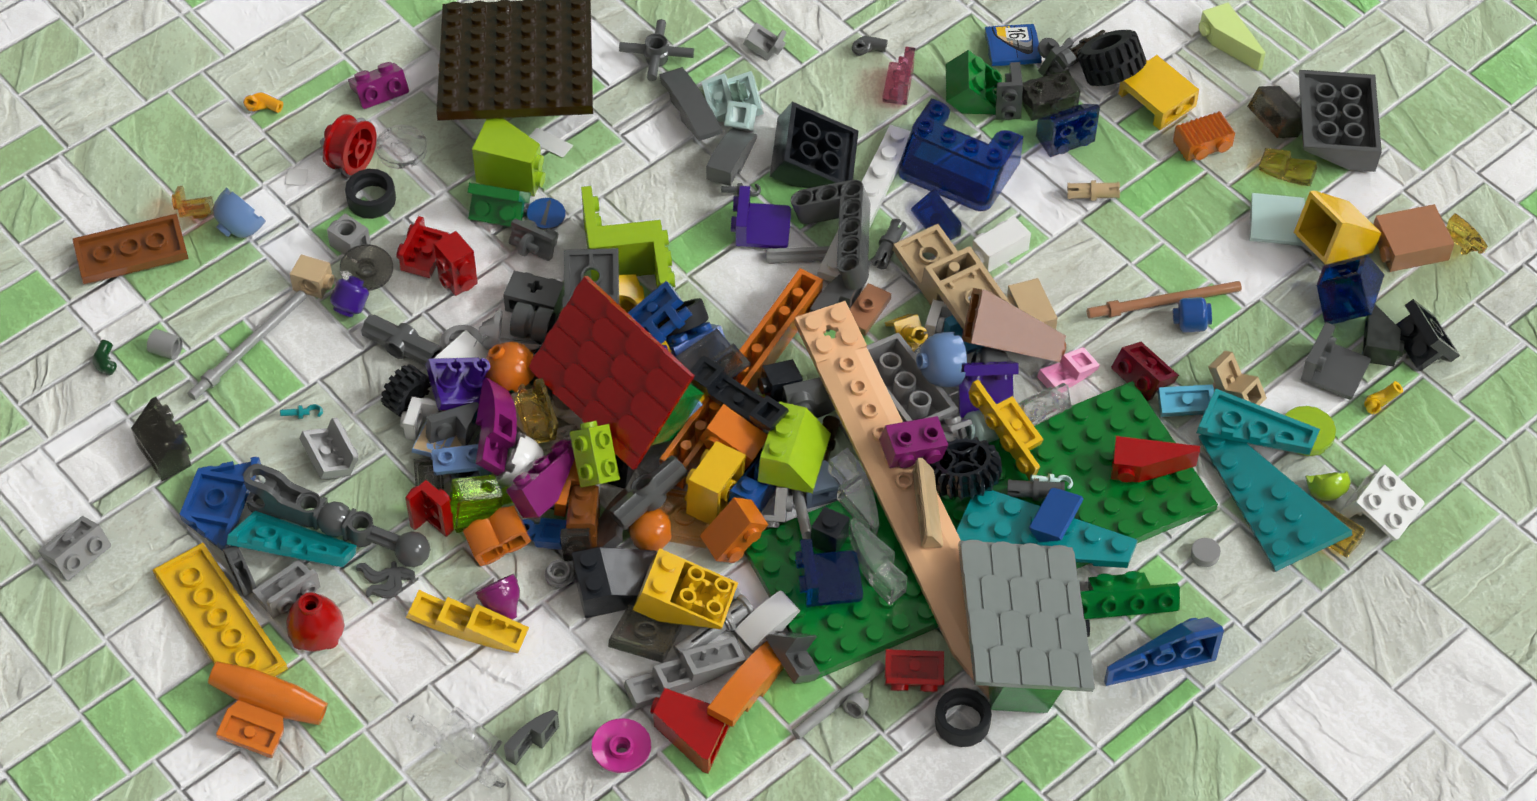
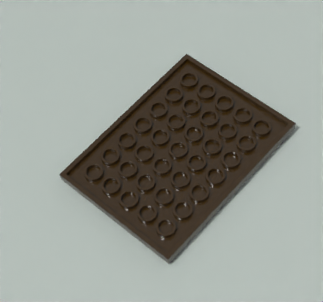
M500 0L498 2L475 1L473 3L450 2L443 4L436 111L437 121L593 114L591 0Z

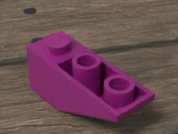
M563 439L556 442L551 447V452L546 456L536 459L532 463L533 467L528 472L518 475L513 480L514 484L506 490L522 518H539L558 501L575 459L571 441Z

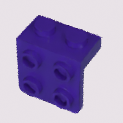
M740 186L739 196H734L733 212H737V216H732L731 232H736V246L773 249L787 248L789 244L791 207L788 205L750 203V186Z

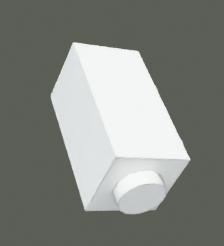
M1014 216L1007 221L1000 222L990 231L979 234L973 240L972 249L988 272H991L1029 250L1031 233Z

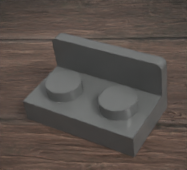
M1020 62L1010 63L1009 73H1005V82L997 83L996 120L1021 119L1023 82Z

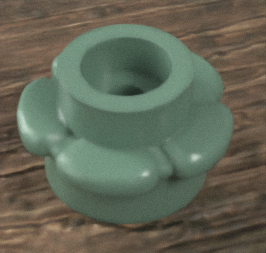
M736 80V83L729 84L733 101L744 103V99L748 98L745 83L740 84L739 80Z

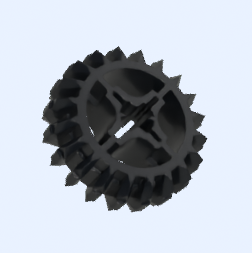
M966 436L964 439L959 440L955 437L954 441H947L948 447L942 459L929 464L934 470L936 491H939L940 496L948 495L950 500L954 497H959L961 501L964 497H970L973 500L974 495L984 496L985 491H992L993 486L999 484L1002 473L999 452H997L994 445H989L987 440L980 442L978 437L968 439Z

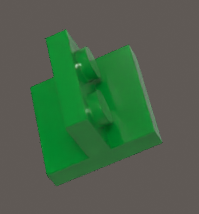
M469 182L467 193H471L472 198L468 219L511 227V221L515 218L522 221L524 205L530 202L531 193Z

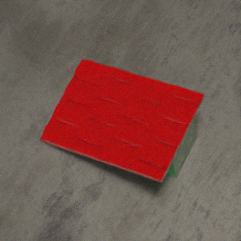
M584 276L576 286L572 297L562 309L558 320L547 333L545 341L539 351L533 356L529 365L532 373L580 417L583 423L597 421V426L609 424L614 452L632 470L637 469L651 445L673 440L677 436L704 394L690 384L695 375L588 276Z

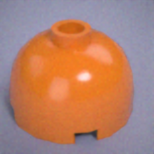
M510 341L497 344L489 350L486 356L490 363V369L486 373L485 378L487 377L506 390H513L516 393L529 384L535 376L529 368L534 354L524 344Z

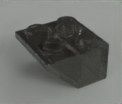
M154 397L146 405L131 427L136 445L161 481H164L192 466L189 454L192 451L185 440L187 434L180 423L175 424L172 420L174 416L167 404L162 406L157 397Z

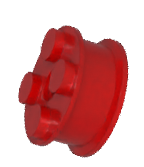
M349 114L338 117L324 131L323 162L331 169L343 168L344 172L351 176L360 170H365L376 148L377 134L374 125L369 121L357 122L355 117Z

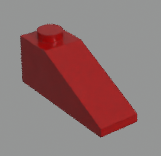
M1116 436L1111 479L1139 483L1196 467L1200 446Z

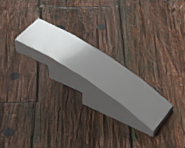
M731 637L682 651L679 659L654 665L651 673L625 680L624 688L636 710L652 705L655 697L660 698L664 688L682 694L741 666L746 661V658L736 638Z

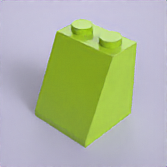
M504 118L486 119L472 148L476 183L530 192L531 196L535 197L538 188L542 187L545 182V172L542 171L544 156L541 155L540 144Z

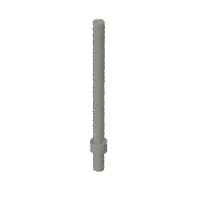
M299 290L213 370H207L201 376V381L188 392L189 397L196 400L208 388L212 389L217 385L224 373L307 298L306 294Z

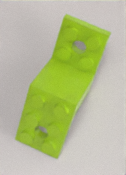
M592 186L581 187L587 249L618 248L619 275L636 274V276L655 274L657 288L665 281L669 282L673 288L676 287L674 271L671 269V251L668 250V231L662 230L661 220L602 226L601 216H599V213H595L600 212L598 196H593ZM590 270L591 279L598 281L599 273L595 270Z

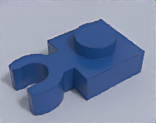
M541 518L539 524H534L529 519L522 520L526 530H528L531 542L533 541L536 547L563 549L567 538V520Z

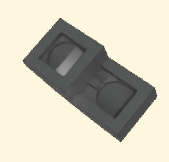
M555 710L545 712L520 728L504 745L506 760L516 765L532 744L543 749L559 728L558 712Z

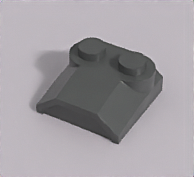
M820 377L783 386V403L806 407L816 418L835 411Z

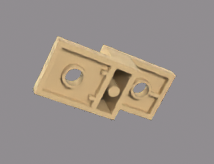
M939 224L893 244L892 250L930 305H932L933 299L944 301L963 330L970 303L968 297L971 296L973 288L987 290L1010 303L971 246L957 251ZM928 252L934 254L936 258L934 260H927L922 254Z

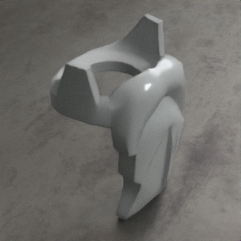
M496 310L495 315L482 322V326L479 327V334L487 336L483 341V346L486 349H491L497 344L514 341L524 344L533 352L542 345V343L536 341L501 338L502 311Z

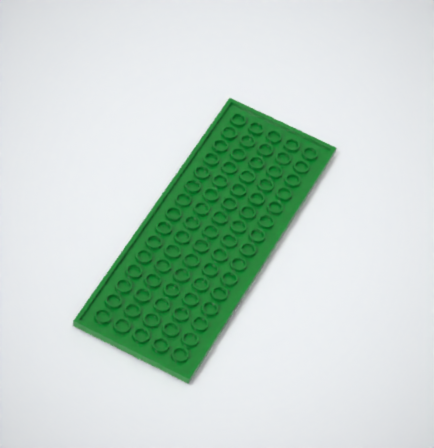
M1133 381L1032 422L1044 439L1041 445L1030 450V453L1040 465L1037 475L1048 477V474H1054V478H1058L1060 475H1067L1073 480L1071 489H1067L1069 486L1067 481L1061 480L1060 482H1065L1064 491L1080 495L1084 498L1074 516L1075 519L1137 539V543H1140L1217 510L1218 503L1193 467L1139 483L1111 479L1116 436L1176 443L1140 390L1135 387ZM1000 438L988 443L995 446L1001 457L1002 464L999 484L993 486L994 491L1008 495V479L1030 481L1025 474L1018 470L1016 460L1011 453L1004 450L1000 443ZM873 487L825 506L850 517L849 536L836 557L810 546L811 539L805 540L802 538L797 517L781 523L778 528L772 527L764 530L761 533V537L753 542L744 552L769 598L777 592L783 591L800 610L786 626L788 631L817 636L807 649L808 654L821 673L817 679L939 628ZM937 491L957 531L971 498L964 497L961 501L959 497H954L950 500L948 495L940 496L939 491ZM1014 497L1037 506H1041L1045 499L1039 498V501H1033V498ZM823 507L808 513L811 527ZM1076 562V569L1090 563Z

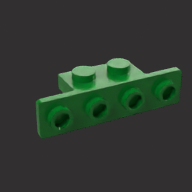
M1129 571L1119 575L1103 573L1095 577H1088L1089 591H1081L1085 619L1180 610L1179 584L1150 585L1144 572Z

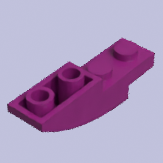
M486 377L482 383L476 424L481 426V433L475 464L499 476L505 472L508 449L515 445L517 432L516 409L509 391Z

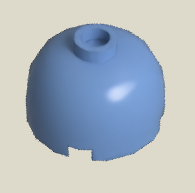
M227 187L214 203L213 215L219 223L216 228L227 237L231 234L238 238L249 237L257 232L266 220L262 216H257L254 213L255 210L234 192H230Z
M955 332L934 334L924 341L920 352L917 354L916 364L918 369L921 370L925 379L933 385L957 387L965 378L966 372H961L962 364L967 363L966 349L962 338L959 335L954 336Z

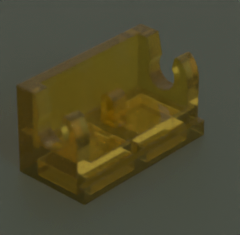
M543 378L535 379L534 387L526 390L525 385L521 384L518 387L517 396L514 397V402L525 435L535 440L538 444L556 440L558 421Z

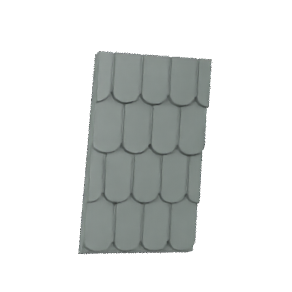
M960 540L958 550L974 685L989 686L991 710L1048 713L1063 690L1093 692L1095 684L1091 652L1088 646L1086 622L1083 616L1080 583L1077 577L1073 547L1063 545L1041 546L1033 543L1011 544L1003 541L993 543L979 540Z

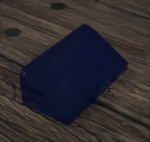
M936 190L930 191L911 208V211L925 229L939 224L949 240L961 236V222Z

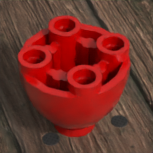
M312 592L306 593L297 599L290 608L286 620L288 637L292 641L294 648L313 652L336 647L345 627L343 614L335 602L324 595Z

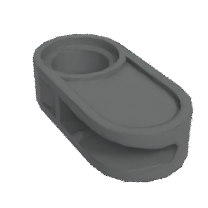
M231 545L224 548L223 553L242 595L251 594L252 590L257 587L239 547Z

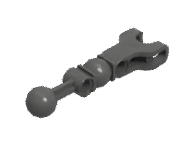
M262 464L249 466L243 474L244 485L250 491L247 497V506L252 513L258 511L304 527H314L315 530L320 528L327 536H342L343 541L347 542L349 540L351 544L357 545V547H366L371 543L394 551L398 561L407 567L420 566L429 557L431 551L430 543L420 532L410 531L400 536L374 526L373 518L369 513L356 511L354 508L350 510L342 502L333 501L328 503L326 497L321 498L319 494L294 484L280 471ZM255 475H261L265 478V483L253 481L251 478ZM261 498L264 504H256L255 501ZM358 528H365L364 530H361V531L356 530V529H358Z

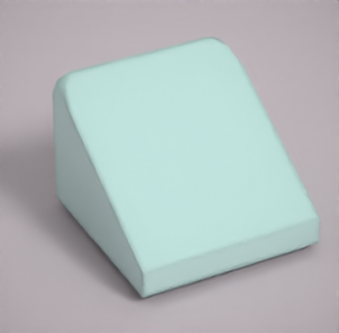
M728 100L724 126L753 131L757 106L750 103Z

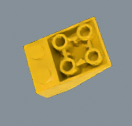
M659 548L649 566L633 610L659 622L721 629L738 582Z

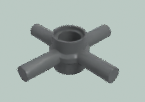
M663 19L657 20L655 33L647 36L645 44L619 43V52L644 54L646 62L649 64L647 73L649 81L657 79L658 68L667 63L668 56L694 58V48L669 46L668 40L664 36L666 21Z

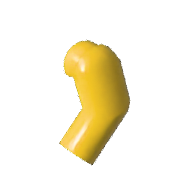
M1394 381L1383 390L1367 396L1364 402L1366 411L1370 414L1379 413L1381 407L1403 393L1400 383Z

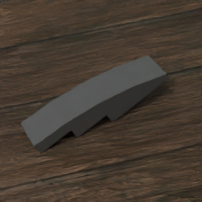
M683 67L659 74L661 84L669 92L671 102L680 112L681 121L698 141L723 134L722 128L712 109Z

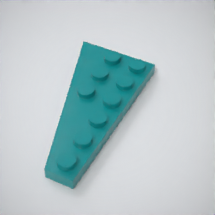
M1202 434L1198 436L1201 445L1275 572L1352 536V530L1247 443Z
M994 490L985 491L984 496L974 495L973 500L970 499L956 531L961 541L979 540L993 543L1003 541L1011 544L1033 543L1041 546L1063 545L1073 547L1076 562L1115 568H1128L1138 541L1137 539L1073 518L1062 540L1038 542L1030 531L1029 526L1040 506Z

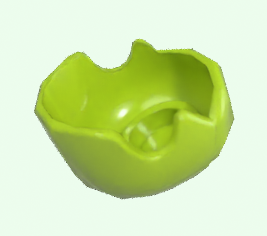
M1347 471L1345 473L1333 472L1305 476L1310 494L1321 501H1332L1343 496L1349 490L1351 483Z

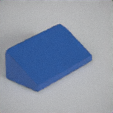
M1051 488L1029 526L1030 531L1038 542L1062 540L1084 498L1061 489Z

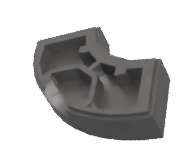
M625 488L609 503L599 519L597 547L615 548L623 542V529L612 519L609 509L629 493Z

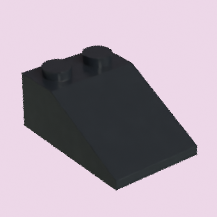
M597 547L572 552L573 572L585 618L633 609L649 566L657 551Z

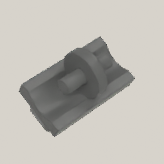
M1070 37L1065 40L1061 47L1052 38H1044L1040 41L1038 52L1045 58L1038 70L1042 76L1049 72L1056 81H1059L1069 73V67L1078 59L1070 50L1074 44Z
M515 218L511 221L512 232L508 243L518 247V254L526 256L528 253H531L547 261L553 258L554 247L558 240V232L552 229L543 231L537 228L534 221L529 219L521 221Z

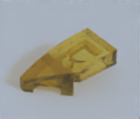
M1456 213L1449 218L1446 228L1453 242L1462 247V255H1467L1473 251H1478L1479 254H1482L1487 250L1488 246L1484 239L1467 221Z

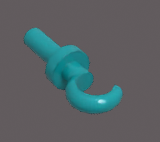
M317 404L309 405L304 409L302 405H298L297 409L280 410V416H298V419H303V415H310V411L315 409L320 411L317 415L320 417L323 414V409Z

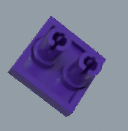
M472 357L431 358L427 360L425 366L438 410H449L474 402L479 404L483 379H485V375L490 369V363L487 359Z

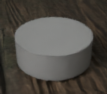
M1200 538L1192 546L1191 558L1199 566H1213L1219 560L1220 546L1213 539Z

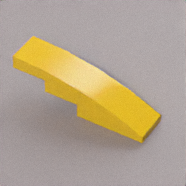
M418 590L406 616L407 619L445 634L513 653L519 652L529 629L528 626L476 604L472 608L450 597L443 601L421 590Z

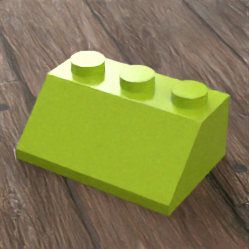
M779 402L788 408L789 412L768 433L760 456L758 482L813 494L831 433L806 407Z

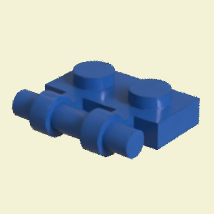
M667 281L628 312L660 344L667 340L666 336L676 328L680 329L686 324L685 321L692 316V313L686 306L677 313L676 309L684 302ZM668 316L670 320L658 328L657 325Z

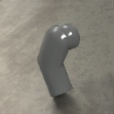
M865 35L853 42L852 51L856 55H864L871 50L886 52L888 40Z

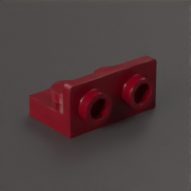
M1143 342L1122 347L1111 366L1112 370L1125 382L1133 381L1135 387L1142 393L1146 401L1153 399L1159 387L1174 384L1179 376Z

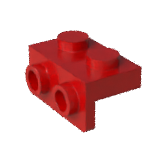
M418 216L415 223L409 226L404 244L401 243L397 249L396 257L399 259L400 270L431 278L437 266L434 242L450 233L426 227L424 217Z
M425 480L408 492L405 500L412 529L416 530L428 521L445 537L454 531L453 513L450 506L451 499L443 489L438 490Z
M885 650V685H891V691H908L909 686H920L921 692H938V687L944 686V651Z

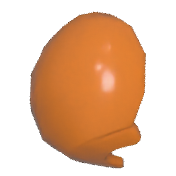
M661 508L654 511H646L629 526L632 542L640 550L657 551L659 548L662 549L671 540V522L668 515Z

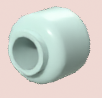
M980 410L968 412L963 419H971L972 425L965 427L968 439L978 437L980 442L987 440L988 443L999 439L996 432L987 426L984 415Z

